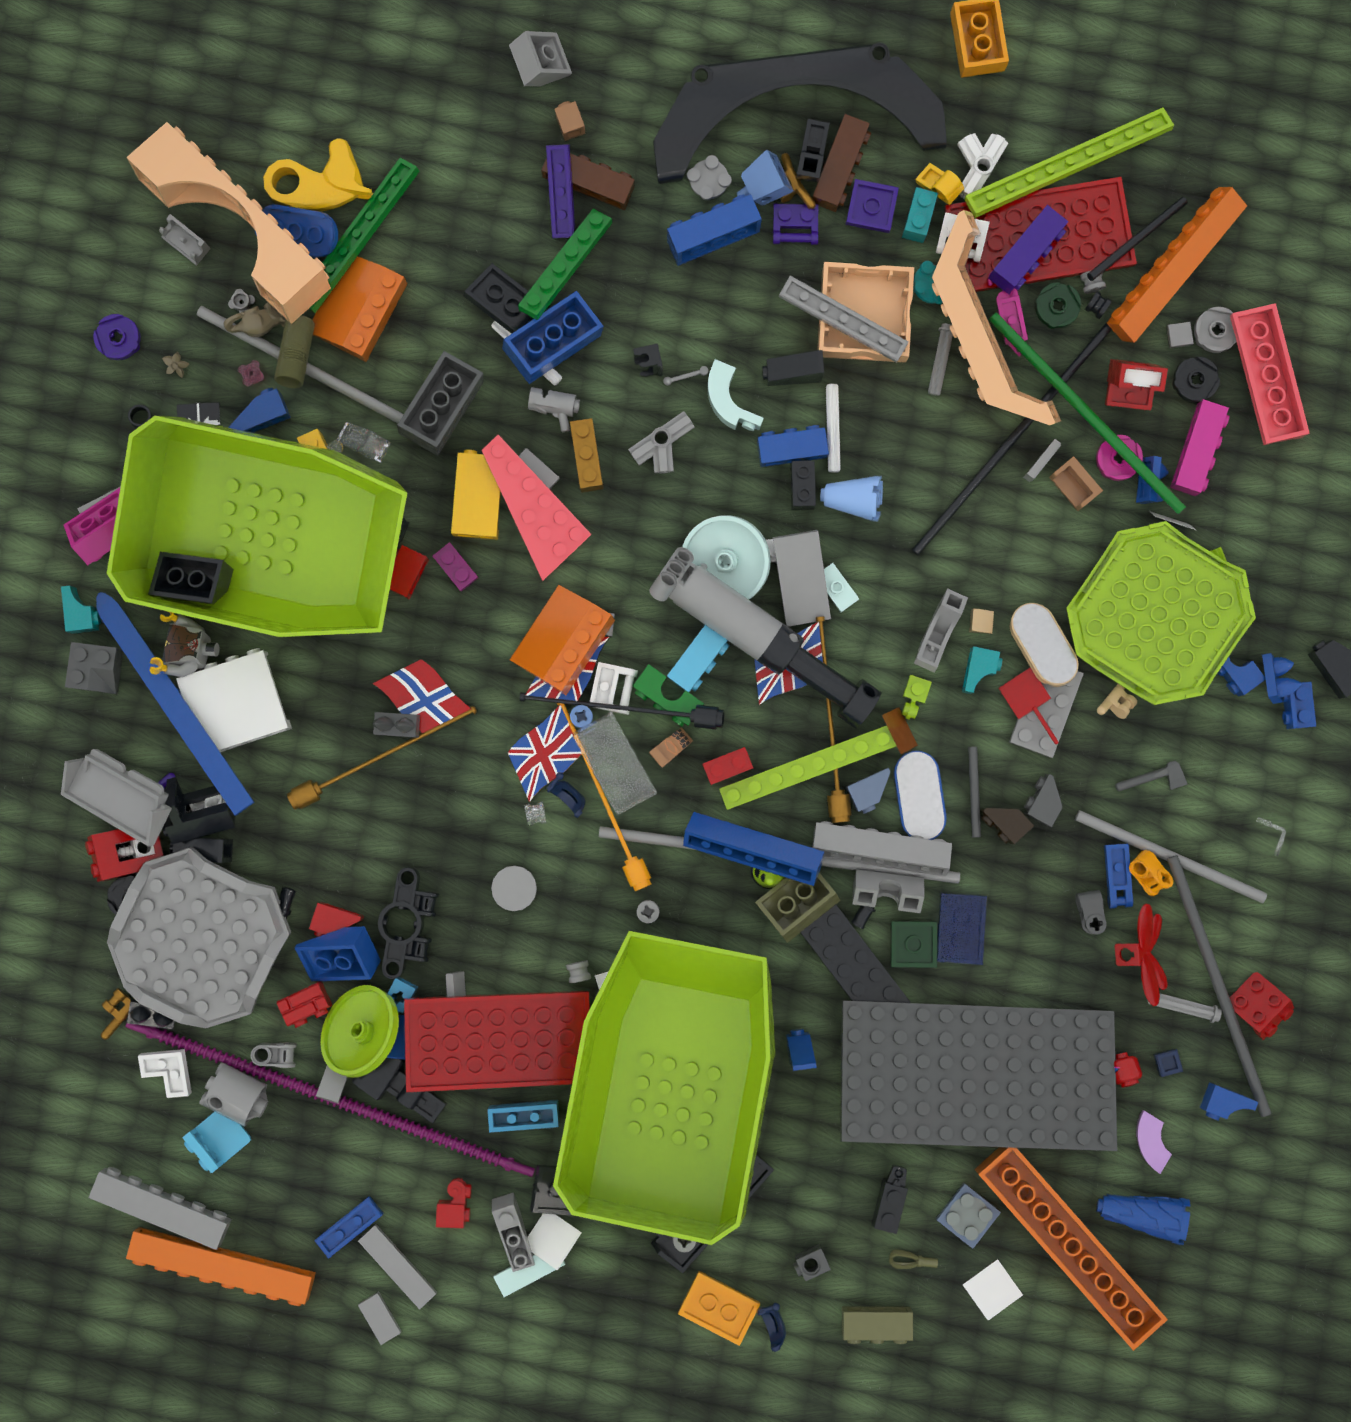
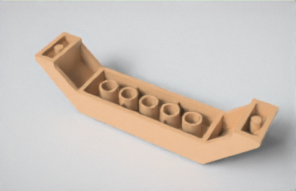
M963 210L958 213L932 276L934 281L932 288L936 296L940 295L942 299L941 309L945 317L949 316L951 320L950 330L954 338L958 337L961 343L959 351L963 359L967 358L970 364L968 371L973 380L976 379L979 388H977L978 395L982 401H986V404L1047 425L1058 423L1061 419L1052 400L1045 402L1017 389L965 268L975 236L981 233L973 214Z

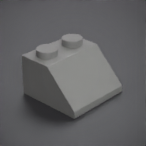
M525 31L509 44L524 86H543L572 74L557 33Z

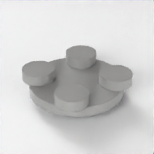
M710 155L706 160L698 162L687 172V178L690 181L692 190L703 200L719 197L730 186L732 181L724 165L714 155Z

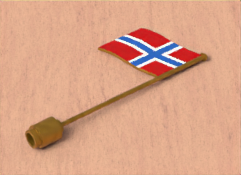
M421 659L372 683L390 698L401 714L420 715L419 731L422 734L320 785L317 781L313 783L310 779L292 788L291 792L287 793L290 804L296 810L298 808L303 809L321 800L322 788L471 713L476 714V707L467 706L450 690L439 674Z

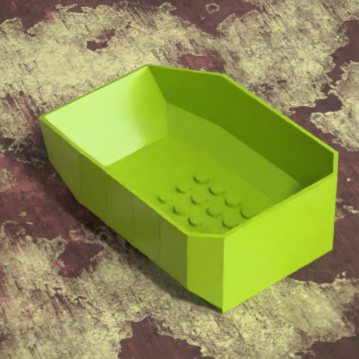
M155 415L129 434L107 575L125 602L276 637L382 632L407 492L397 481L335 450L194 421L183 417ZM160 552L224 560L234 569L228 591L214 605L148 595Z
M633 931L628 932L583 1024L553 1183L554 1189L571 1215L713 1245L740 1227L747 1211V1202L775 1057L772 989L766 957Z

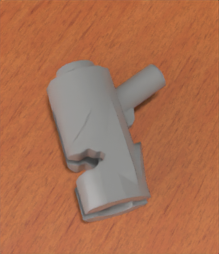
M531 387L528 402L529 410L545 415L552 413L554 417L559 418L561 432L570 431L567 416L573 417L574 413H578L580 400L576 399V395L549 390L548 395L544 398L542 389Z

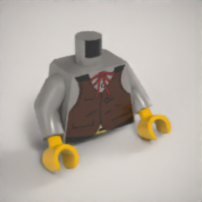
M169 612V617L160 614V619L163 622L172 620L174 624L169 625L162 660L158 657H153L150 660V664L158 665V668L150 667L149 671L151 674L157 675L164 671V674L185 677L197 669L204 668L208 656L219 655V644L211 642V638L205 633L204 628L195 621L181 614L175 615L172 612Z

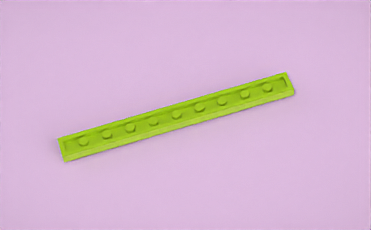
M1160 108L965 195L964 200L974 218L979 217L1169 132L1173 129L1174 124L1165 109Z

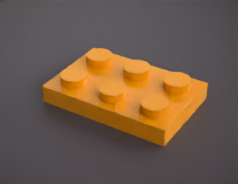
M698 1271L678 1311V1315L740 1346L760 1306V1302Z

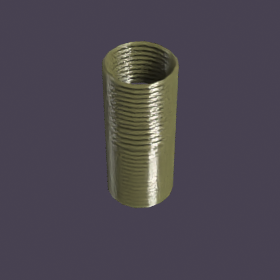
M301 315L292 324L287 320L285 322L274 379L278 384L288 388H299L304 383L306 365L315 327L314 321L306 316Z

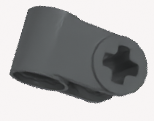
M1100 890L1076 893V905L1083 930L1088 934L1103 933L1106 929V919ZM1093 920L1098 921V925L1095 928L1090 927V923Z

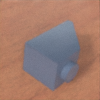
M889 768L845 787L848 794H850V799L856 812L862 810L863 814L876 809L874 804L880 802L890 775Z

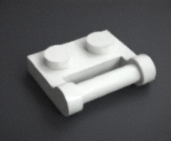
M945 212L936 250L937 254H942L946 245V237H949L958 215ZM975 219L981 234L975 236L973 243H977L976 250L971 249L968 258L980 263L989 222Z
M598 662L590 702L614 705L613 701L619 674L626 675L620 705L629 706L634 678H637L638 670ZM598 708L625 715H629L630 712L625 710Z

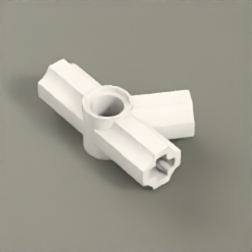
M975 133L964 137L958 142L957 145L971 168L962 182L965 189L959 195L963 199H965V195L981 189L1008 145V142L1002 136L991 134L984 147ZM983 164L987 167L988 170L981 171L978 169L977 165Z

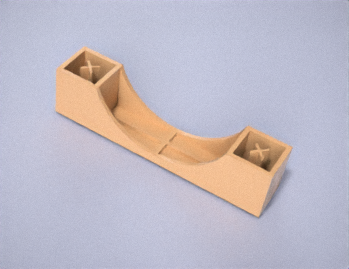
M166 122L127 156L138 180L168 208L185 203H209L227 208L245 219L256 231L258 239L257 260L251 274L260 295L292 324L331 289L328 282L329 276L324 271V264L318 258L313 259L309 255L308 249L302 243L297 244L293 240L292 234L286 228L282 230L278 226L277 220L271 214L266 215L262 211L261 205L255 199L250 200L246 196L245 190L239 184L235 186L231 182L230 176L224 170L219 171L214 161L208 155L204 157L200 153L199 147L193 141L188 142L185 139L184 133L177 126L173 128Z

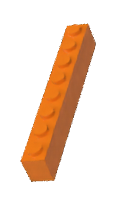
M1218 187L1212 191L1207 202L1198 208L1193 219L1184 225L1182 232L1176 239L1170 242L1165 253L1156 259L1151 270L1141 277L1137 287L1128 293L1122 305L1113 311L1107 324L1122 341L1133 343L1137 341L1247 207L1246 203L1233 187Z
M138 1227L133 1231L126 1259L132 1260V1263L135 1265L145 1266L148 1264L155 1266L154 1269L158 1271H175L181 1277H190V1275L199 1277L201 1282H218L224 1288L234 1289L237 1287L244 1289L243 1291L247 1294H265V1297L268 1299L279 1300L280 1298L288 1300V1303L294 1306L305 1305L309 1300L316 1274L313 1271L220 1247L215 1250L193 1240Z

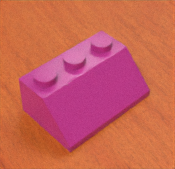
M120 488L64 524L71 547L87 565L100 560L111 549Z

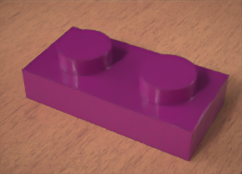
M450 542L432 556L461 592L478 579V576Z

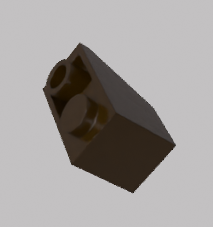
M982 808L980 810L983 814L981 819L989 827L994 826L999 831L997 836L1005 844L1009 842L1015 845L1034 827L1019 809Z

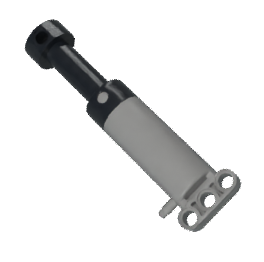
M678 547L649 589L653 598L658 601H666L669 597L673 600L674 604L777 675H780L786 669L838 705L840 709L837 716L855 729L865 721L882 694L880 690L864 679H861L856 685L803 649L801 646L804 638L708 572L705 563H702L700 566L693 564L694 556L688 549Z

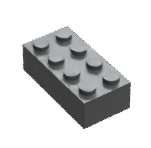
M443 351L397 424L398 433L438 456L484 383L483 372Z

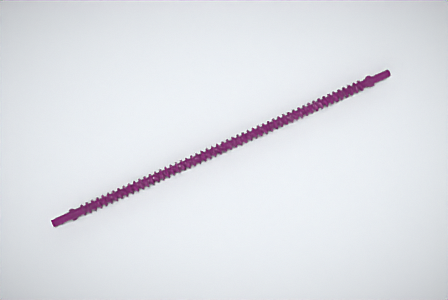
M126 1023V1028L145 1034L146 1038L159 1039L160 1043L165 1041L166 1045L170 1043L172 1047L178 1046V1050L184 1048L185 1052L189 1050L190 1054L196 1053L197 1057L202 1055L203 1059L208 1057L209 1061L215 1060V1063L223 1062L233 1066L235 1069H240L241 1072L246 1071L247 1075L251 1073L252 1077L257 1075L258 1079L264 1078L265 1082L270 1080L271 1084L276 1082L277 1086L283 1085L284 1089L289 1087L290 1091L295 1089L296 1093L300 1091L302 1095L308 1094V1098L313 1096L314 1100L318 1099L316 1094L319 1087L315 1088V1084L310 1086L309 1082L304 1084L303 1080L296 1081V1077L291 1079L290 1075L285 1077L284 1073L280 1075L278 1071L272 1072L271 1068L266 1070L265 1066L261 1068L258 1065H253L252 1061L247 1063V1059H244V1061L241 1060V1057L236 1059L235 1055L229 1056L228 1052L225 1054L222 1053V1050L217 1052L216 1048L210 1049L209 1045L204 1047V1043L198 1045V1041L193 1043L191 1039L185 1040V1036L182 1038L179 1037V1034L174 1036L173 1032L167 1033L166 1029L161 1031L156 1027ZM343 1096L338 1104L327 1101V1105L332 1103L333 1107L338 1105L339 1109L345 1108L346 1112L351 1110L352 1114L357 1112L358 1116L362 1114L364 1118L370 1117L371 1121L376 1119V1123L381 1121L383 1122L382 1125L389 1124V1128L395 1126V1130L398 1128L401 1129V1132L406 1130L408 1135L413 1133L414 1137L417 1135L420 1136V1139L425 1137L426 1141L432 1140L433 1144L435 1142H438L439 1146L444 1144L445 1148L449 1146L452 1151L457 1149V1153L462 1151L463 1155L468 1153L470 1157L476 1156V1160L481 1158L482 1162L487 1160L488 1164L494 1163L495 1167L500 1165L506 1171L510 1172V1170L529 1177H532L535 1168L514 1161L515 1158L502 1157L501 1153L496 1155L495 1151L491 1153L488 1148L486 1150H483L482 1146L477 1148L476 1144L472 1146L470 1142L464 1143V1139L458 1141V1137L453 1139L451 1138L452 1135L445 1136V1132L440 1134L439 1130L434 1132L433 1128L429 1130L426 1125L421 1127L420 1123L415 1125L414 1121L409 1123L408 1119L402 1120L401 1116L396 1118L395 1114L391 1116L389 1112L383 1113V1109L377 1111V1107L372 1109L371 1105L366 1107L365 1103L359 1104L358 1100L353 1102L352 1098L347 1100L346 1096Z

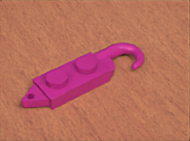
M988 279L989 286L992 285V281L990 279ZM1014 288L1009 295L1005 291L1000 292L996 297L998 314L1024 341L1028 340L1018 291ZM1003 336L1005 345H1008L1020 357L1021 353L1017 352L1016 348Z

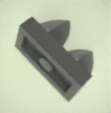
M375 712L372 723L374 726L373 735L419 737L420 715Z

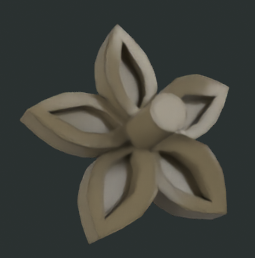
M178 352L173 356H164L162 358L164 363L168 365L166 374H172L176 371L181 378L184 377L182 368H186L189 363L181 361V355Z

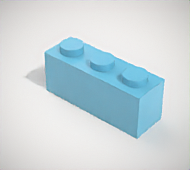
M705 625L669 672L667 678L684 691L690 692L693 690L696 692L703 682L700 679L704 672L708 674L716 665V662L713 660L718 654L722 656L730 646L727 643L728 640Z

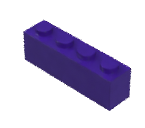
M1047 205L993 269L988 279L1008 295L1014 288L1018 291L1026 282L1024 276L1027 273L1032 274L1040 263L1037 260L1041 256L1045 258L1053 249L1051 243L1054 240L1059 242L1067 232L1064 230V227L1068 221Z

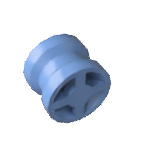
M578 705L572 709L570 720L576 727L586 728L592 723L593 713L587 706Z

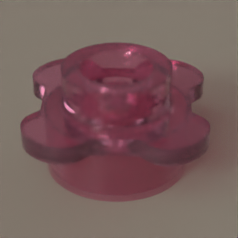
M253 360L250 364L246 366L241 365L238 368V372L243 376L244 385L251 386L263 381L264 374L259 369L260 363Z

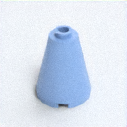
M882 476L828 483L825 488H821L820 501L824 502L825 507L878 522L881 511H877V508L882 505L883 499Z

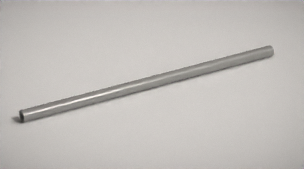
M200 306L197 316L228 332L223 324L226 318L204 306ZM242 331L236 333L228 332L278 359L280 347L261 337H251ZM307 362L306 375L396 423H399L404 415Z

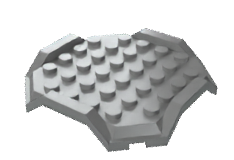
M193 846L146 861L125 894L111 924L107 940L109 950L125 990L138 1003L180 1024L209 1028L250 1015L254 1010L257 998L277 956L291 934L287 919L282 914L279 905L280 900L275 887L249 881L207 860Z

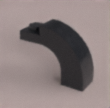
M812 119L807 120L797 179L819 182L830 123Z

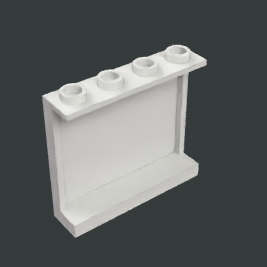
M260 648L249 650L246 656L240 658L238 655L225 659V663L217 665V662L206 664L203 670L195 671L185 677L176 678L181 695L220 752L292 729L290 720L286 719L268 663V652L260 651Z

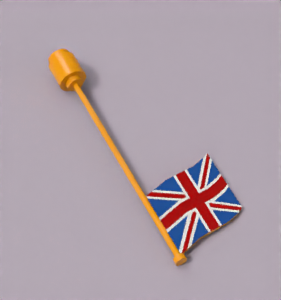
M557 703L558 707L546 720L521 737L508 752L526 796L530 802L544 786L556 778L558 772L564 773L582 755L627 855L628 860L624 861L626 865L622 869L630 887L634 888L635 892L651 885V876L643 858L638 860L637 856L632 857L574 724L570 720L565 704Z

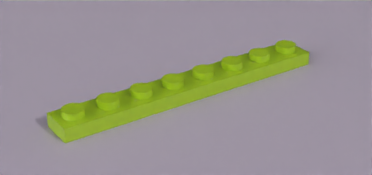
M886 725L727 785L719 790L726 809L729 810L896 747V744Z

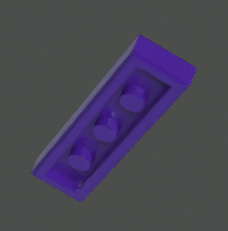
M570 144L546 145L552 238H570L575 232Z

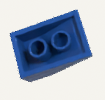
M365 926L344 927L299 943L294 947L311 981L371 979L381 961Z

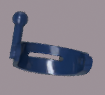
M558 772L556 778L546 788L547 792L560 798L573 811L574 816L578 818L583 813L582 810L586 802L585 798L568 782L559 781L564 778V774Z
M778 1303L757 1309V1315L762 1316L767 1327L772 1352L781 1349L780 1347L786 1336V1327L779 1312L780 1305Z

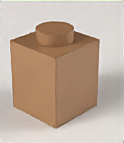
M569 101L563 102L554 109L564 141L586 134L576 101L571 103Z

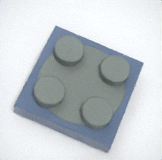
M963 1183L936 1217V1220L973 1249L1001 1212Z

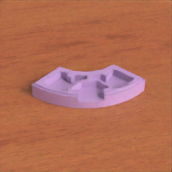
M1142 1110L1136 1126V1137L1140 1153L1148 1165L1161 1174L1172 1155L1164 1147L1161 1140V1130L1164 1122Z

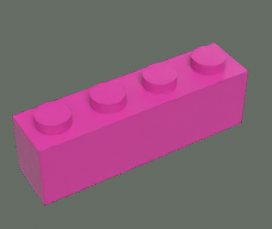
M1204 399L1197 404L1170 488L1193 496H1197L1206 490L1209 479L1206 477L1208 471L1212 470L1216 460L1213 455L1215 449L1218 450L1223 439L1220 436L1222 428H1225L1229 421V415H1227L1228 407Z

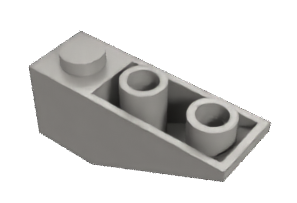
M514 1192L492 1199V1214L512 1271L515 1272L534 1266L535 1262Z

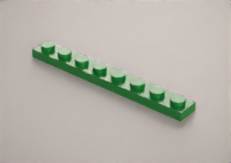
M399 158L337 242L335 249L323 261L324 271L329 276L328 282L331 289L308 310L313 313L317 312L420 171L417 166Z

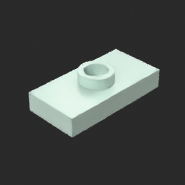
M833 563L824 569L827 594L841 613L858 601L859 598Z

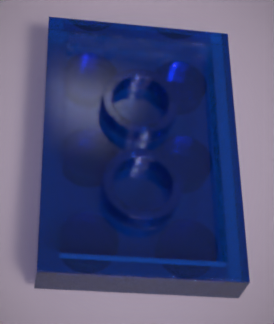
M940 893L937 962L983 965L987 896Z

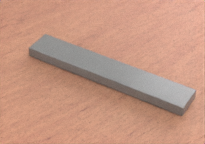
M789 276L779 294L781 299L896 363L909 342L792 276Z

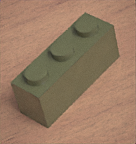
M842 1306L843 1340H847L851 1344H859L861 1340H870L873 1344H882L884 1341L906 1344L907 1341H913V1311L911 1307Z

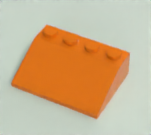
M357 256L312 319L315 323L313 335L367 362L407 286L404 276Z
M558 585L510 658V661L566 696L613 625L615 619L610 613L594 603Z

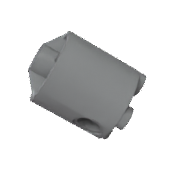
M221 1062L216 1070V1077L211 1076L205 1086L208 1092L203 1094L199 1104L245 1127L252 1118H260L269 1102L266 1095L267 1084Z

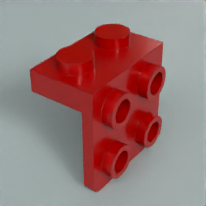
M1258 972L1253 973L1230 997L1235 1013L1248 1023L1262 1040L1266 1037H1271L1277 1031L1279 1023L1282 1020H1288L1294 1012L1291 999Z

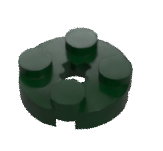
M1059 282L1051 283L1044 287L1035 301V310L1039 320L1050 329L1064 328L1071 325L1078 317L1081 307V298L1076 289ZM1056 300L1058 303L1062 302L1064 304L1061 307V311L1053 308V301Z

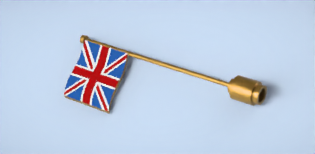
M816 617L817 623L798 632V634L804 638L801 647L827 665L823 629L825 617ZM755 660L759 705L776 695L807 685L786 669L780 675H777ZM826 698L831 746L835 745L831 700ZM838 769L833 770L835 791H831V796H827L829 817H831L832 823L850 821V815H852L850 794H845V790H840Z

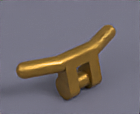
M782 154L781 161L794 191L779 199L782 203L790 201L795 194H798L809 209H814L816 203L804 188L800 179L796 178L797 174L789 154Z
M120 988L113 992L114 995L110 1000L106 999L101 1004L106 1011L115 1017L101 1033V1038L104 1040L109 1039L128 1017L131 998ZM120 1001L125 1004L121 1010L116 1007Z

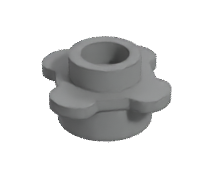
M237 289L228 305L231 309H236L241 313L248 310L251 304L255 303V298L253 295H247L242 289Z

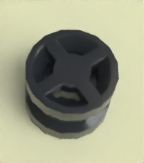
M1097 291L1084 310L1093 312L1095 317L1100 319L1112 300L1109 298L1105 299Z

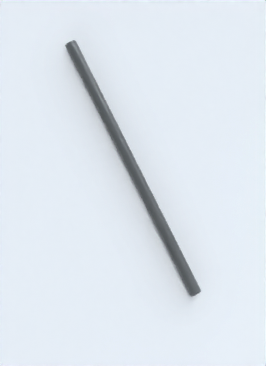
M1178 855L1169 857L1167 861L1254 1100L1258 1102L1259 1114L1261 1117L1271 1114L1269 1104Z

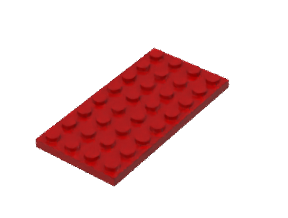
M1122 177L1037 190L974 218L989 222L980 263L968 258L965 265L975 291L1000 288L993 282L991 286L988 285L989 274L1047 205L1068 221L1064 227V230L1067 232L1059 242L1054 240L1051 243L1053 249L1045 258L1041 256L1037 260L1040 263L1032 274L1027 273L1024 276L1026 279L1024 284L1077 276L1093 270L1132 238ZM966 202L945 205L944 207L946 213L958 215L963 210L971 212ZM973 243L971 249L976 250L977 243ZM1134 248L1106 271L1135 266L1137 261Z
M589 991L404 998L406 1092L572 1084L583 1024L589 1012Z

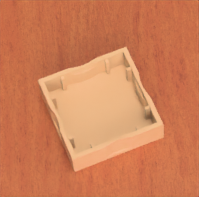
M824 262L821 293L909 341L898 362H907L910 351V305L913 299L914 267L885 265L867 267L853 263ZM819 320L817 350H823L824 358L894 362Z

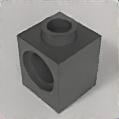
M820 1244L795 1255L797 1262L793 1263L798 1276L803 1275L805 1281L831 1270ZM807 1259H815L817 1261L816 1265L813 1268L805 1267L804 1263Z

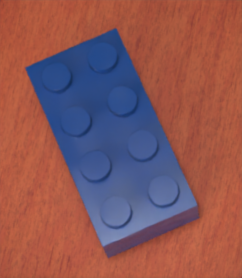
M739 195L731 203L726 205L724 203L717 204L709 212H698L687 221L682 222V220L672 223L670 228H667V242L677 266L759 233L762 219L752 195Z
M575 291L545 311L538 320L533 319L503 340L502 349L528 384H530L599 338L604 326L580 294Z

